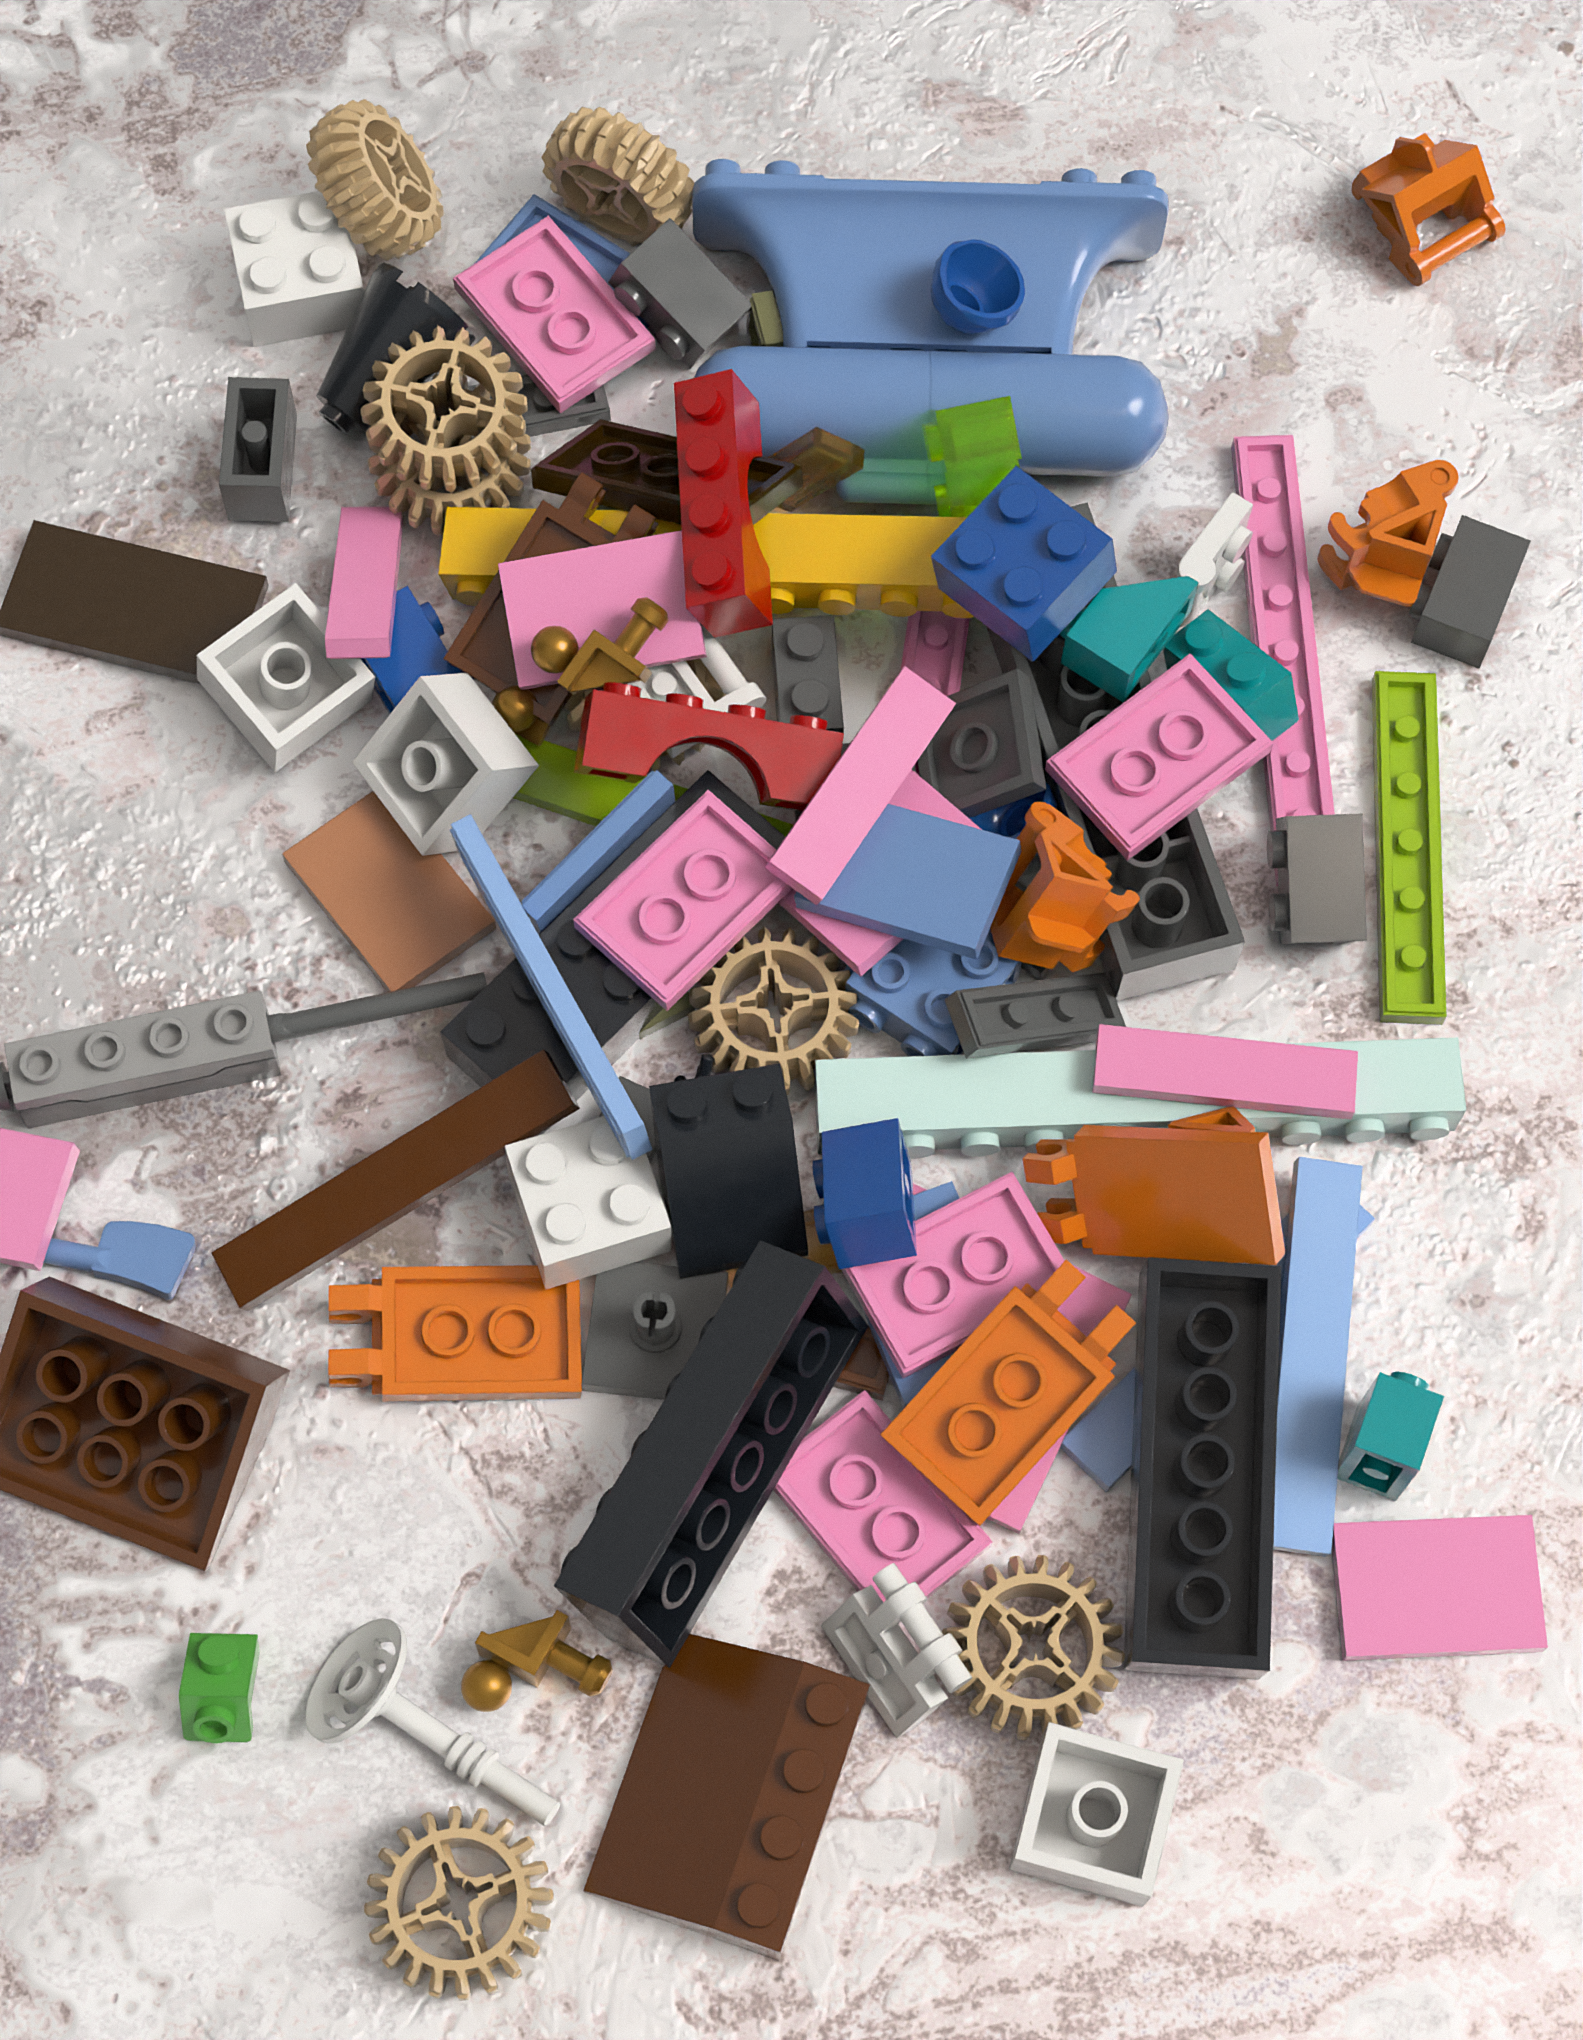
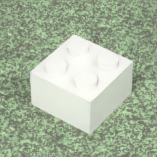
M320 191L224 208L253 347L347 330L362 298L364 288L354 243L348 230L345 227H338L337 218L332 210L325 208L327 202Z
M297 583L291 585L197 654V680L275 773L372 701L375 676L360 658H326L325 633L327 619Z
M468 673L420 676L352 761L353 765L422 856L458 851L450 829H452L451 824L470 814L483 834L539 767L535 759Z
M604 1116L504 1146L507 1174L545 1290L671 1251V1224L647 1154L645 1153L634 1160L630 1157L627 1158Z
M1049 1722L1041 1738L1009 1870L1143 1907L1153 1894L1184 1759Z

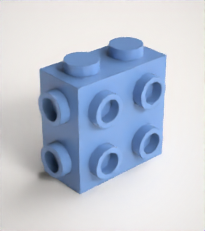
M990 929L977 960L903 939L861 977L848 965L846 966L845 970H850L851 976L846 982L845 991L857 993V1003L848 1009V1013L859 1020V1025L873 1033H879L882 1030L902 1043L901 1049L908 1057L963 1055L964 1052L945 999L956 990L1013 984L1019 978L1022 962L998 956Z

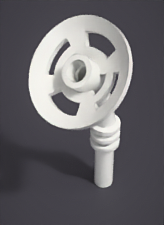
M386 1618L372 1620L353 1631L333 1651L317 1675L307 1700L305 1722L307 1730L314 1738L327 1744L340 1742L358 1732L373 1717L382 1715L445 1758V1768L453 1771L458 1767L457 1776L462 1779L470 1776L469 1784L473 1787L478 1788L483 1784L543 1826L548 1825L559 1809L560 1802L499 1762V1753L490 1749L486 1752L487 1746L482 1741H477L473 1744L474 1736L465 1732L463 1735H459L397 1692L396 1683L401 1675L407 1654V1638L401 1626ZM392 1642L396 1650L394 1656L387 1650L381 1649V1643ZM380 1664H386V1669L383 1673L379 1671ZM339 1685V1693H335ZM355 1706L359 1708L356 1713L350 1714L349 1709ZM336 1716L346 1726L335 1729L330 1723V1718Z

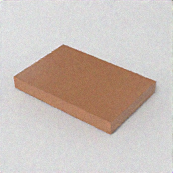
M374 791L282 853L285 864L387 992L415 987L497 929L494 918L442 854L422 856Z

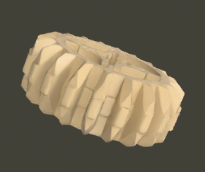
M366 99L359 102L352 100L344 106L340 104L327 112L326 116L321 118L317 125L309 130L310 141L306 144L307 153L312 158L308 163L309 170L317 178L315 189L323 194L327 202L325 208L332 210L337 218L338 227H345L350 233L352 242L356 245L362 243L366 252L371 256L378 254L386 261L394 257L399 259L406 254L412 255L425 247V243L434 238V234L442 229L440 218L444 215V210L438 201L442 197L441 190L433 181L435 171L428 167L424 159L425 152L419 151L413 142V134H407L402 129L398 118H389L386 109L381 105L374 106Z
M581 107L577 113L570 112L564 121L559 122L551 134V138L546 143V150L541 157L545 164L542 172L547 179L552 181L550 188L553 193L564 198V207L571 208L580 215V221L589 222L597 230L603 231L615 239L626 240L634 247L640 242L643 243L669 218L682 229L692 214L694 181L688 177L690 169L686 164L676 160L677 152L675 149L667 148L659 141L660 135H652L643 128L642 122L634 124L628 121L624 114L620 112L612 116L605 108L601 107L596 108L594 111L590 108Z
M437 325L433 331L434 341L424 343L422 336L413 330L409 336L411 349L406 351L401 346L391 343L388 352L392 364L375 360L372 371L377 381L365 382L363 386L364 398L370 402L361 408L362 421L371 425L366 431L368 444L372 447L381 446L378 457L383 466L386 467L398 462L397 476L403 482L410 479L418 471L420 486L426 491L432 487L435 477L443 478L446 491L452 493L456 489V477L464 475L467 482L476 488L480 484L478 469L483 467L489 473L497 476L501 471V464L497 455L513 458L517 453V446L512 437H521L526 432V422L520 415L528 411L527 397L518 393L523 388L522 377L518 372H508L511 366L510 358L505 352L491 356L492 343L486 336L474 346H469V332L463 327L456 333L454 341L446 340L444 329ZM439 372L438 376L430 382L415 383V381L426 375ZM467 375L482 384L493 398L495 407L483 405L479 397L467 394L463 388V376ZM452 391L455 411L449 408V415H441L439 427H437L434 408L436 407L441 412L440 404L448 403ZM395 412L408 414L410 421L425 427L427 438L425 445L416 442L404 433L395 420ZM463 435L476 436L465 444L449 448L451 442L457 437Z
M437 372L432 377V380L438 376ZM464 375L462 379L464 391L467 394L479 397L481 404L495 407L493 398L490 399V393L482 384H477L473 391L468 390L467 376ZM452 391L448 403L440 404L441 412L436 407L434 408L436 418H441V415H449V408L455 411ZM395 412V420L404 433L409 437L414 433L419 438V442L425 445L427 440L425 427L410 421L408 414ZM524 434L521 437H512L516 442L517 453L513 458L498 455L501 471L497 476L491 473L486 476L479 468L480 484L476 488L467 482L465 475L456 477V486L464 489L461 492H436L444 486L443 478L435 477L432 487L426 491L420 486L418 471L410 479L403 482L397 476L398 462L386 467L380 463L378 452L381 446L372 447L369 445V449L376 453L368 459L369 471L371 474L379 476L374 483L377 494L381 497L391 496L388 504L392 513H403L409 509L408 521L409 525L414 527V529L422 525L427 517L431 518L432 532L439 536L444 531L447 507L510 508L506 495L521 497L524 492V484L518 476L528 475L531 471V461L524 456L525 453L531 450L530 436ZM463 435L457 437L451 442L449 448L465 444L476 436Z
M764 926L759 930L757 944L751 945L748 939L743 936L734 945L735 954L728 951L715 964L716 967H712L698 980L702 986L694 987L690 990L689 1004L695 1007L696 1010L688 1014V1025L691 1030L700 1032L694 1039L696 1051L698 1053L712 1052L711 1055L714 1061L711 1069L713 1074L723 1071L730 1066V1072L780 1063L787 1095L790 1093V1080L797 1079L804 1089L810 1091L815 1084L813 1069L815 1070V1060L833 1059V1057L846 1059L851 1053V1043L846 1037L858 1034L859 1020L849 1014L848 1009L857 1003V993L845 991L846 982L851 976L850 970L835 971L839 965V957L831 951L817 957L819 940L815 936L807 939L801 947L795 945V932L790 927L784 931L782 941H771V933ZM781 973L796 977L811 988H795L786 983ZM759 975L760 983L755 990L745 995L736 996V1002L724 1003L735 987L743 981ZM769 991L773 993L774 1006H778L780 1015H783V1017H780L779 1034L775 1032L774 1018H770L768 1009H765V1007H768ZM825 1020L818 1033L812 1039L795 1049L789 1050L788 1040L792 1034L801 1029L811 1028L813 1021ZM736 1030L738 1036L748 1035L760 1039L765 1044L767 1051H761L744 1044L731 1031Z
M1045 1555L1037 1556L1033 1573L1025 1574L1024 1564L1020 1556L1010 1557L1008 1561L1009 1578L1007 1579L1003 1577L999 1569L993 1564L984 1567L983 1578L989 1590L984 1589L977 1582L967 1580L962 1587V1593L972 1606L960 1602H952L947 1612V1615L954 1622L963 1627H948L942 1630L943 1635L951 1633L961 1647L962 1652L958 1657L972 1676L969 1682L952 1692L955 1697L963 1696L975 1690L978 1695L972 1700L967 1710L968 1714L972 1718H976L983 1713L987 1706L996 1710L997 1712L990 1726L991 1731L995 1733L1002 1731L1008 1717L1018 1719L1016 1728L1017 1739L1024 1741L1030 1735L1032 1721L1034 1720L1040 1721L1042 1734L1049 1722L1058 1724L1056 1719L1058 1715L1061 1716L1067 1727L1076 1730L1080 1729L1083 1719L1077 1704L1094 1715L1099 1714L1104 1707V1702L1093 1688L1103 1692H1114L1119 1682L1111 1672L1102 1667L1121 1666L1125 1658L1123 1651L1104 1645L1119 1639L1123 1634V1627L1120 1623L1100 1624L1099 1621L1112 1611L1114 1607L1112 1600L1104 1598L1091 1604L1088 1598L1097 1585L1096 1580L1088 1577L1082 1581L1078 1588H1075L1069 1584L1074 1572V1565L1069 1562H1065L1061 1566L1057 1577L1047 1575L1049 1562L1048 1557ZM1019 1597H1037L1056 1603L1057 1606L1054 1605L1041 1616L1030 1617L1023 1615L1013 1606L1007 1610L1002 1603ZM984 1618L996 1628L994 1634L1001 1640L1006 1650V1658L1000 1663L999 1668L991 1677L981 1662L977 1646L978 1627ZM1073 1618L1079 1625L1086 1643L1087 1661L1082 1677L1069 1667L1071 1660L1062 1651L1059 1643V1636ZM1050 1626H1053L1042 1651L1045 1659L1039 1661L1035 1653L1033 1660L1023 1658L1014 1669H1011L1015 1665L1023 1642L1020 1635L1027 1634L1030 1641L1032 1634L1041 1637ZM1035 1677L1042 1679L1051 1687L1057 1684L1065 1692L1050 1698L1029 1699L1014 1695L1007 1690L1023 1678Z
M452 1806L449 1808L447 1815L449 1828L439 1830L433 1814L427 1812L421 1816L422 1825L428 1834L427 1836L417 1841L411 1830L406 1826L401 1827L397 1831L400 1841L408 1849L402 1857L385 1847L380 1850L378 1857L386 1866L393 1869L391 1877L378 1873L368 1876V1886L375 1891L386 1893V1899L372 1900L365 1903L364 1913L368 1917L387 1918L388 1921L383 1925L375 1927L369 1933L370 1940L374 1945H383L393 1940L397 1943L383 1957L382 1962L389 1970L400 1966L408 1958L412 1961L403 1977L405 1985L414 1988L420 1983L427 1971L432 1974L429 1982V1995L431 1997L440 1999L445 1992L447 1978L455 1979V1990L458 1999L466 2001L471 1996L470 1978L480 1976L482 1986L487 1994L491 1995L498 1991L497 1981L491 1972L493 1969L502 1965L508 1976L513 1980H517L522 1976L518 1963L511 1957L517 1949L528 1957H538L541 1952L539 1945L525 1935L528 1929L538 1932L550 1931L552 1925L550 1918L543 1914L534 1913L532 1909L533 1906L552 1903L554 1901V1893L550 1888H531L530 1883L542 1879L549 1873L545 1861H535L523 1866L522 1861L531 1855L535 1849V1843L529 1836L520 1839L512 1847L507 1845L515 1829V1825L511 1820L505 1818L498 1824L493 1834L487 1833L490 1818L489 1812L486 1809L479 1808L474 1814L471 1828H463L462 1811L459 1806ZM467 1847L485 1851L499 1859L509 1871L497 1876H493L492 1873L480 1877L467 1876L459 1870L451 1849ZM431 1858L437 1878L435 1889L430 1897L415 1904L416 1909L403 1914V1901L408 1883L416 1870L426 1860ZM448 1871H451L457 1886H462L466 1895L472 1889L478 1893V1898L468 1903L471 1914L468 1916L473 1930L471 1935H468L462 1920H457L453 1911L447 1917L441 1914V1908L451 1902L448 1892L451 1890L446 1876ZM517 1891V1903L513 1920L504 1936L488 1950L482 1930L483 1917L488 1909L503 1901V1896ZM440 1928L451 1929L459 1934L468 1959L448 1960L433 1956L419 1948L409 1935L424 1929L427 1932Z

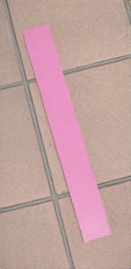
M1293 435L1234 437L1231 445L1236 494L1253 504L1247 524V529L1252 531L1253 535L1242 554V559L1245 561L1243 569L1251 642L1292 673L1299 721L1272 741L1271 752L1263 757L1270 831L1276 830L1277 818L1335 814ZM1274 868L1276 886H1278V868Z

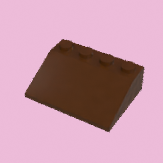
M49 1276L20 1290L0 1352V1490L206 1571L213 1561L269 1435L290 1370Z
M689 1634L671 1667H662L583 1892L780 1961L868 1697L870 1684L804 1661Z

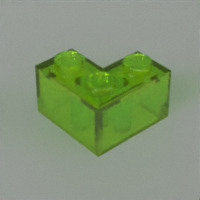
M998 395L930 409L933 422L922 424V431L928 461H931V463L940 461L944 483L933 485L939 517H968L1015 466L1020 468L1018 459H1022L1011 397L1009 395Z

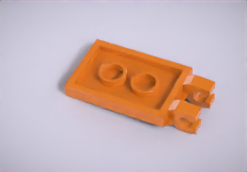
M1084 1125L1074 1135V1139H1041L1036 1144L1037 1153H1027L1022 1158L1026 1182L1057 1185L1072 1179L1075 1198H1050L1046 1202L1047 1212H1037L1054 1243L1067 1244L1082 1239L1083 1248H1092V1252L1095 1255L1277 1265L1285 1255L1268 1132Z
M1067 1259L1038 1291L1028 1283L1021 1290L1014 1286L880 1434L979 1526L1113 1380L1115 1375L1110 1371L1116 1363L1108 1354L1136 1324L1116 1304L1087 1336L1064 1317L1057 1309L1086 1278Z
M538 1265L382 1267V1279H372V1285H329V1324H364L372 1321V1348L328 1349L329 1387L363 1388L372 1385V1395H382V1402L581 1399L582 1368L579 1280L545 1290Z

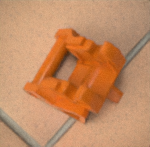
M1426 133L1415 139L1399 137L1395 140L1391 153L1362 169L1352 183L1351 191L1353 196L1357 200L1362 198L1365 200L1368 207L1373 211L1371 216L1377 224L1376 228L1391 244L1392 248L1388 259L1414 286H1420L1429 281L1432 271L1482 241L1494 242L1504 236L1506 231L1502 216L1493 206L1495 197L1478 145L1443 140L1435 145ZM1440 210L1448 219L1453 220L1458 216H1463L1469 222L1422 251H1419L1420 240L1416 231L1417 225Z
M1433 460L1401 471L1390 482L1366 492L1364 500L1361 501L1358 509V514L1365 520V523L1354 528L1347 523L1344 514L1335 512L1331 515L1327 527L1336 544L1349 556V561L1339 558L1334 547L1330 544L1321 546L1317 560L1322 571L1340 591L1353 586L1355 590H1359L1362 594L1405 607H1412L1417 599L1447 508L1445 497L1454 492L1458 483L1459 476L1456 468L1445 460Z
M1034 802L1025 814L1027 824L1016 838L1020 840L1021 854L990 930L999 957L1049 969H1054L1061 962L1074 973L1093 965L1105 948L1103 942L1099 940L1102 933L1110 923L1125 919L1136 906L1140 897L1132 890H1127L1124 895H1116L1110 892L1113 886L1108 880L1112 873L1106 868L1107 863L1087 848L1083 837L1084 830L1050 804ZM1038 853L1041 869L1025 892H1023L1015 884Z

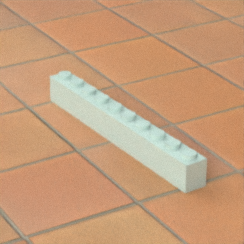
M1456 1037L1285 1043L1358 1051L1355 1113L1352 1119L1236 1108L1254 1126L1255 1132H1268L1269 1138L1282 1137V1141L1290 1145L1310 1144L1320 1140L1321 1136L1346 1135L1348 1141L1357 1143L1382 1139L1388 1133H1410V1137L1415 1140L1443 1138L1449 1134V1131H1455L1467 1111L1459 1039ZM1096 1050L1005 1053L966 1059L965 1055L815 1060L814 1091L818 1154H822L821 1132L894 1118L899 1119L910 1159L931 1156L938 1149H961V1153L964 1155L987 1156L997 1153L1000 1147L1025 1146L1027 1152L1037 1153L1036 1144L1041 1139H1074V1135L1084 1125L1168 1128V1124L1174 1120L1226 1108V1106L1092 1093Z

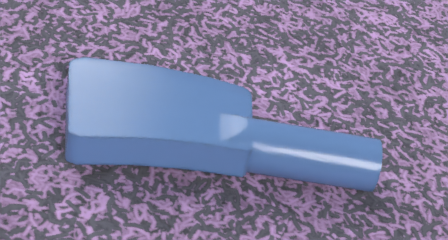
M111 1221L105 1225L98 1247L51 1238L43 1263L93 1272L94 1277L121 1282L143 1289L166 1300H172L193 1257L196 1241L191 1233L159 1224Z

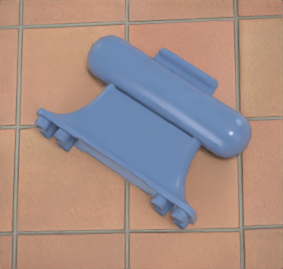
M729 159L712 160L705 167V176L700 177L693 186V235L695 240L703 247L717 251L744 252L760 264L774 290L780 311L783 347L736 346L718 350L698 368L694 378L732 369L759 402L762 457L797 464L802 469L836 470L837 493L840 498L847 502L978 506L1015 466H1018L1028 475L1116 477L1137 472L1154 456L1166 437L1169 414L1161 382L1142 362L1116 355L1073 354V340L1083 298L1099 270L1110 262L1142 261L1153 257L1159 252L1169 213L1168 195L1163 189L1157 187L1156 176L1145 170L1127 172L1122 176L1121 183H1098L1097 175L1093 171L1077 168L1065 172L1062 175L1061 181H1041L1040 184L829 179L824 178L823 175H800L799 166L785 160L769 163L765 167V174L741 173L740 165L735 161ZM977 239L995 245L1009 255L1019 267L1024 279V301L1016 317L1008 325L990 332L968 334L947 325L939 316L931 299L932 274L936 260L955 241Z

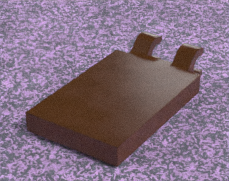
M581 472L559 509L544 500L541 501L504 562L653 536L659 524L655 522L656 517L637 505L631 508L616 535L589 520L601 504L606 491L602 489L603 485ZM499 570L443 658L448 664L463 673H468L471 678L495 693H500L503 689L512 687L511 685H518ZM560 684L529 689L537 699V702L533 700V715L552 727L572 694Z

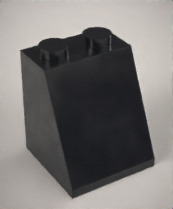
M780 1063L649 1086L658 1171L666 1211L671 1224V1236L680 1279L737 1269L750 1258L760 1240L801 1257L809 1256L793 1120Z

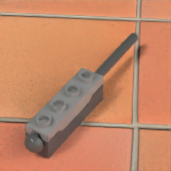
M481 972L298 1012L269 1015L262 991L259 990L4 1043L8 1072L5 1064L0 1062V1110L13 1111L15 1105L27 1128L30 1129L281 1076L275 1042L471 1001L487 986L485 974Z

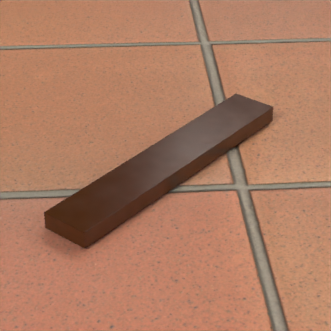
M543 1049L211 1252L239 1308L248 1312L505 1155V1145L538 1135L579 1110L580 1107L551 1055Z

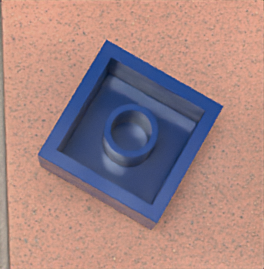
M1015 466L931 555L938 588L1032 662L1117 572L1113 539L1018 466Z

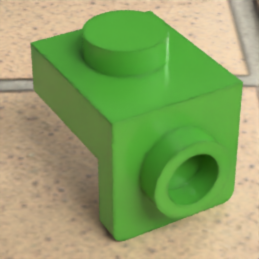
M190 1633L178 1695L184 1739L209 1743L251 1741L253 1733L251 1702L260 1654L258 1635Z

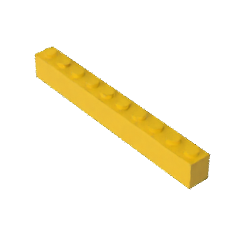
M447 507L438 575L452 600H457L469 606H476L499 570L498 563L505 561L536 509ZM596 510L589 520L616 535L629 512L623 510ZM768 513L755 523L753 527L761 552L770 570L772 613H789L794 608H817L831 615H848L853 613L855 609L881 610L887 615L907 617L914 615L917 611H941L955 618H972L974 616L938 588L931 555L967 517ZM660 519L655 520L659 526L654 535L682 530L680 524Z

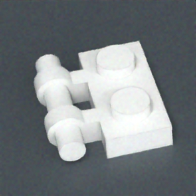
M892 1563L872 1578L886 1598L884 1602L873 1586L870 1585L854 1593L821 1627L855 1678L870 1684L868 1697L897 1739L915 1729L948 1699L936 1681L935 1673H937L949 1693L965 1685L972 1679V1676L958 1657L962 1649L951 1633L943 1635L923 1604L927 1601V1598L916 1582L909 1584L896 1564ZM900 1622L903 1623L920 1648L921 1652L919 1654L898 1625Z

